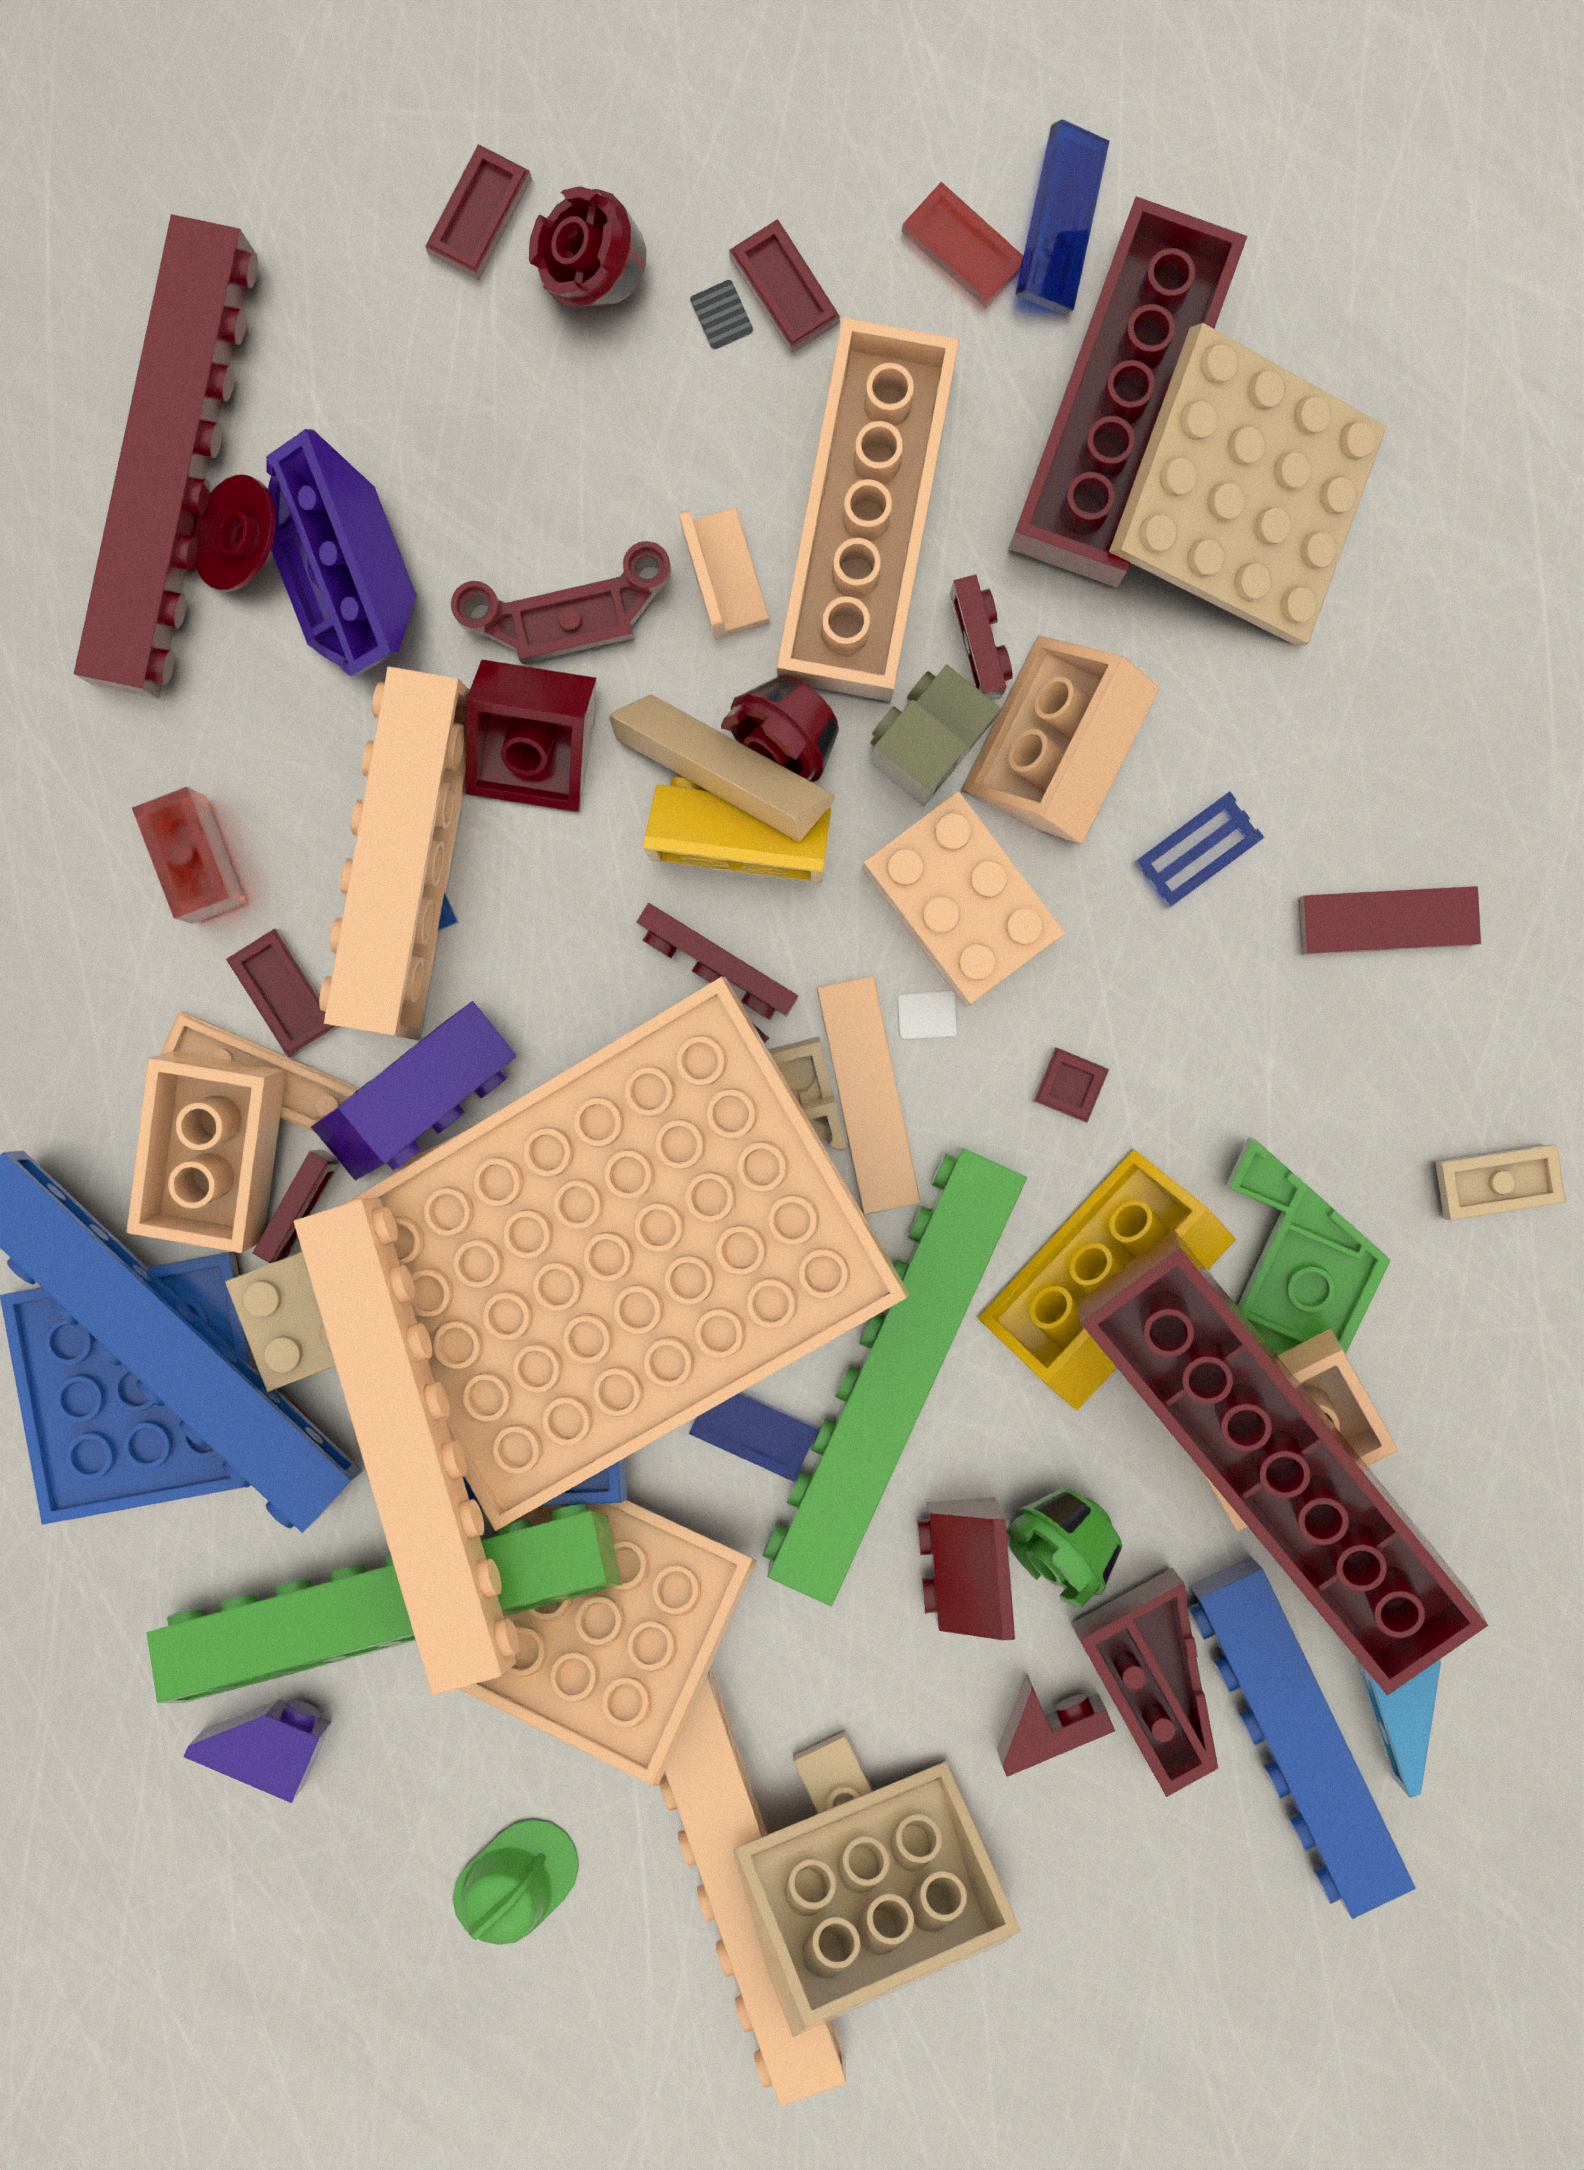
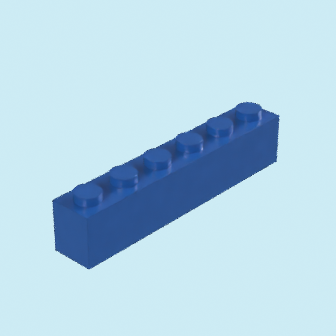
M1249 1557L1190 1585L1189 1588L1197 1603L1188 1607L1189 1613L1203 1640L1213 1636L1222 1656L1213 1660L1214 1665L1227 1691L1230 1693L1238 1689L1247 1709L1238 1712V1715L1254 1746L1261 1742L1265 1744L1272 1761L1263 1765L1278 1797L1282 1798L1289 1795L1297 1811V1814L1288 1818L1304 1851L1314 1847L1320 1859L1322 1867L1313 1871L1328 1902L1332 1904L1340 1900L1350 1917L1354 1919L1415 1890L1416 1887L1263 1568L1252 1557Z

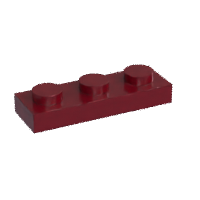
M649 902L636 921L640 927L647 931L642 939L643 942L671 959L675 952L679 950L697 962L692 972L709 983L720 977H726L728 982L746 992L741 1003L771 1020L776 1011L787 1017L799 998V995Z

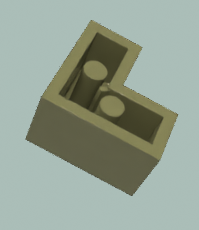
M948 664L944 666L937 676L927 671L908 694L907 699L910 703L901 712L893 706L872 732L874 737L870 742L874 747L871 765L923 807H925L990 727L1001 710V707Z

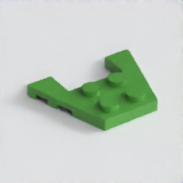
M1248 1137L1227 1185L1229 1189L1281 1210V1213L1237 1307L1277 1356L1330 1328L1333 1330L1344 1352L1347 1353L1391 1260L1262 1144Z

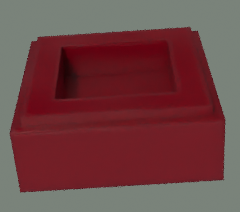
M1054 1047L1032 1101L1088 1123L1109 1069Z

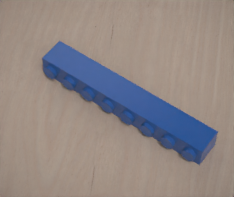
M24 1150L3 1152L0 1155V1248L10 1257L7 1260L9 1268L25 1282L32 1285L37 1282L53 1298L50 1301V1305L60 1317L73 1325L80 1323L96 1338L93 1342L95 1349L106 1360L117 1366L121 1364L126 1366L139 1379L136 1385L148 1400L158 1406L166 1404L182 1419L179 1426L188 1438L199 1446L206 1447L209 1445L225 1460L222 1466L235 1482L246 1488L252 1485L268 1501L265 1505L266 1509L276 1521L287 1528L295 1526L303 1533L327 1510L363 1470L277 1389L267 1392L262 1377L255 1368Z

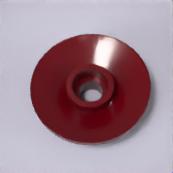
M243 474L226 478L210 493L206 512L203 515H198L193 535L198 540V555L195 566L202 580L214 589L228 592L244 587L259 573L270 553L275 534L276 513L272 496L268 488L260 480Z

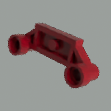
M642 541L631 546L626 552L623 559L624 572L620 577L507 603L499 600L493 589L487 584L480 581H469L460 585L453 593L451 610L455 619L464 629L483 634L517 651L520 662L524 664L634 638L632 626L653 598L665 588L671 576V564L669 556L663 547L651 541ZM646 567L658 569L656 576L651 579L641 578L639 574ZM477 606H488L487 612L483 617L471 618V613Z

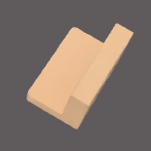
M737 508L693 520L690 510L679 513L682 532L714 639L769 624L768 612Z

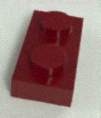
M977 574L956 579L953 581L950 596L974 686L992 701L1000 699L1007 688L1005 681L1012 679L1013 674L1005 645L996 647L990 627L991 624L998 622L990 589H980Z

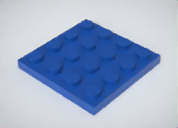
M235 1252L147 1267L256 1369L254 1356L225 1281L239 1276ZM42 1287L0 1295L42 1525L243 1488L226 1473L222 1466L225 1460L209 1445L206 1447L199 1446L185 1435L179 1426V1423L182 1421L179 1416L166 1404L158 1406L140 1392L136 1385L139 1379L123 1364L120 1366L112 1364L95 1349L93 1342L96 1338L80 1323L73 1325L60 1317L50 1305V1301L53 1298Z

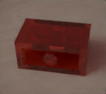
M184 787L132 807L174 919L195 924L247 904L205 795L189 787Z

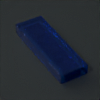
M1063 119L1052 124L1050 128L1015 293L1016 296L1062 315L1073 311L1075 307L1110 142Z

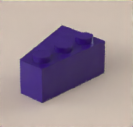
M471 1001L406 1051L376 1077L355 1091L342 1104L313 1124L311 1128L355 1181L386 1163L394 1171L421 1149L415 1139L428 1128L432 1127L436 1134H439L465 1113L459 1103L475 1091L481 1099L505 1081L508 1076L502 1068L517 1055L474 1001Z

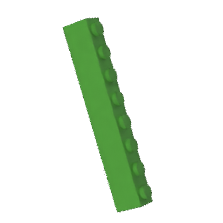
M962 1147L958 1148L955 1156L947 1153L944 1154L931 1185L940 1188L930 1210L923 1206L919 1208L908 1232L907 1238L915 1241V1244L907 1262L905 1263L897 1259L893 1265L910 1295L884 1310L882 1316L877 1314L867 1321L859 1340L860 1345L867 1347L858 1369L850 1365L847 1366L834 1396L843 1400L834 1422L826 1418L823 1419L810 1450L819 1454L810 1474L802 1471L798 1473L788 1495L786 1503L794 1506L786 1527L775 1524L765 1545L762 1556L770 1560L767 1578L832 1607L1027 1180L1026 1176Z
M577 1504L552 1511L553 1521L531 1526L529 1519L513 1521L498 1529L496 1537L481 1540L486 1559H493L499 1570L502 1591L497 1596L503 1616H510L621 1586L622 1583L607 1515L595 1511H587L586 1504ZM391 1555L385 1557L386 1567L366 1572L365 1565L344 1567L330 1572L331 1582L311 1587L310 1580L294 1581L275 1587L276 1597L257 1602L256 1595H245L221 1602L222 1611L203 1616V1610H190L168 1616L167 1627L146 1632L157 1703H186L416 1641Z

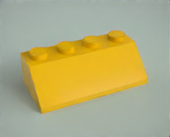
M1133 1149L979 1315L978 1319L1045 1384L1078 1411L1117 1369L1080 1324L1078 1302L1173 1230L1178 1233L1207 1270L1236 1239L1207 1206Z

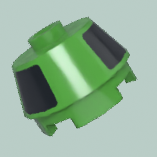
M1067 1488L1058 1489L1017 1509L1016 1519L1007 1528V1533L1014 1538L1008 1546L1022 1566L1034 1579L1037 1580L1042 1575L1052 1584L1064 1588L1065 1590L1060 1594V1600L1073 1607H1083L1093 1595L1103 1594L1123 1544L1105 1510L1093 1500L1085 1499Z

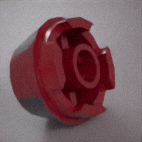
M582 186L565 189L560 192L564 195L565 199L554 207L550 215L546 218L539 214L536 218L529 241V262L538 268L541 281L544 284L542 287L558 303L573 308L618 304L631 295L641 281L646 266L647 251L642 233L625 206L613 193L599 189H588Z
M785 675L775 677L735 697L731 704V711L724 717L721 724V729L731 731L737 742L810 782L818 781L823 774L839 732L838 720L826 701L807 684L794 677Z

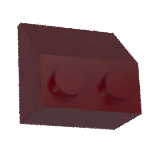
M481 659L466 699L465 794L579 812L594 728L597 678Z
M996 1498L926 1502L928 1519L917 1520L920 1555L931 1556L932 1577L922 1578L924 1613H935L939 1631L997 1640H1015L1006 1518Z

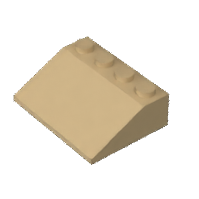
M947 1761L742 1845L733 1851L768 1974L793 2037L1001 1945L1021 1932Z

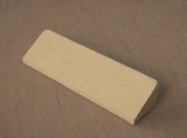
M652 694L617 709L609 716L618 741L797 842L804 838L835 800L834 794Z

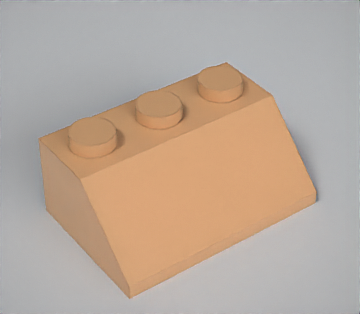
M1038 635L961 790L969 796L1040 831L1083 844L1160 687L1122 655Z

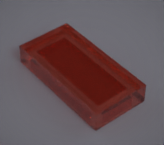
M942 181L902 224V233L986 309L1026 265L1027 258Z

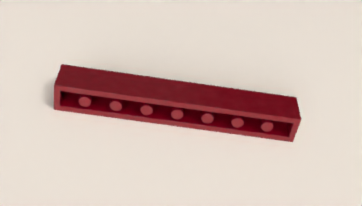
M173 214L170 216L74 669V675L91 685L159 699L162 685H167L172 677L174 669V654L170 650L174 628H180L186 612V597L182 593L186 571L191 572L193 570L198 555V540L193 536L198 514L203 515L209 504L210 484L206 480L210 458H216L220 451L222 427L218 423L222 401L227 402L233 390L234 371L232 366H230L234 344L240 345L245 334L246 314L244 309H242L246 288L254 286L258 271L257 254L240 228Z

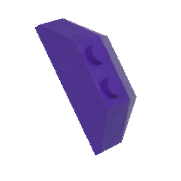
M304 429L266 456V473L271 475L268 490L272 496L276 513L275 534L271 551L307 645L331 662L341 666L342 670L348 675L359 676L399 652L416 593L375 486L316 431Z

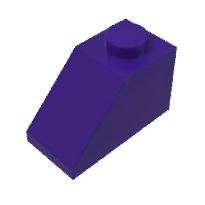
M278 1699L203 1729L188 1745L183 1757L292 1803L307 1781L331 1721L319 1717V1710L306 1702L291 1699L286 1703Z

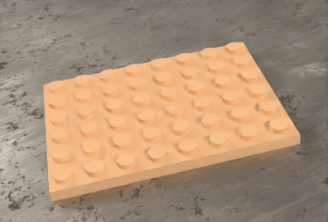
M726 977L718 978L347 1202L380 1198L382 1206L388 1207L394 1216L398 1229V1240L393 1242L399 1264L407 1267L415 1287V1298L410 1300L417 1324L422 1323L425 1326L432 1344V1357L428 1359L434 1382L442 1384L449 1401L450 1413L445 1420L452 1441H458L462 1447L467 1464V1473L464 1477L495 1531L899 1303L910 1295Z

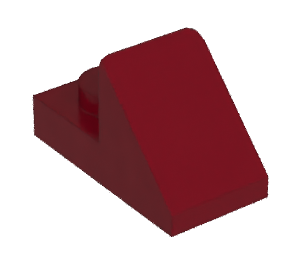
M1027 1675L997 1748L1006 1777L1115 1732L1099 1694L1090 1698L1086 1694L1071 1696L1055 1706L1056 1712L1045 1716L1030 1678Z

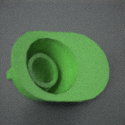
M530 1819L517 1822L501 1832L465 1867L456 1880L452 1900L456 1917L474 1940L479 1939L480 1941L496 1945L515 1943L535 1930L564 1901L575 1885L579 1867L576 1847L568 1834L548 1821Z

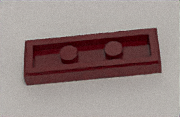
M1478 886L1320 894L1299 897L1303 955L1473 946L1481 944Z

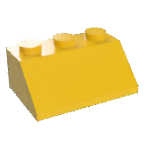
M672 777L670 786L656 784L643 849L652 861L822 883L832 808L829 807L804 838L797 842L711 792L705 791V789L686 778Z

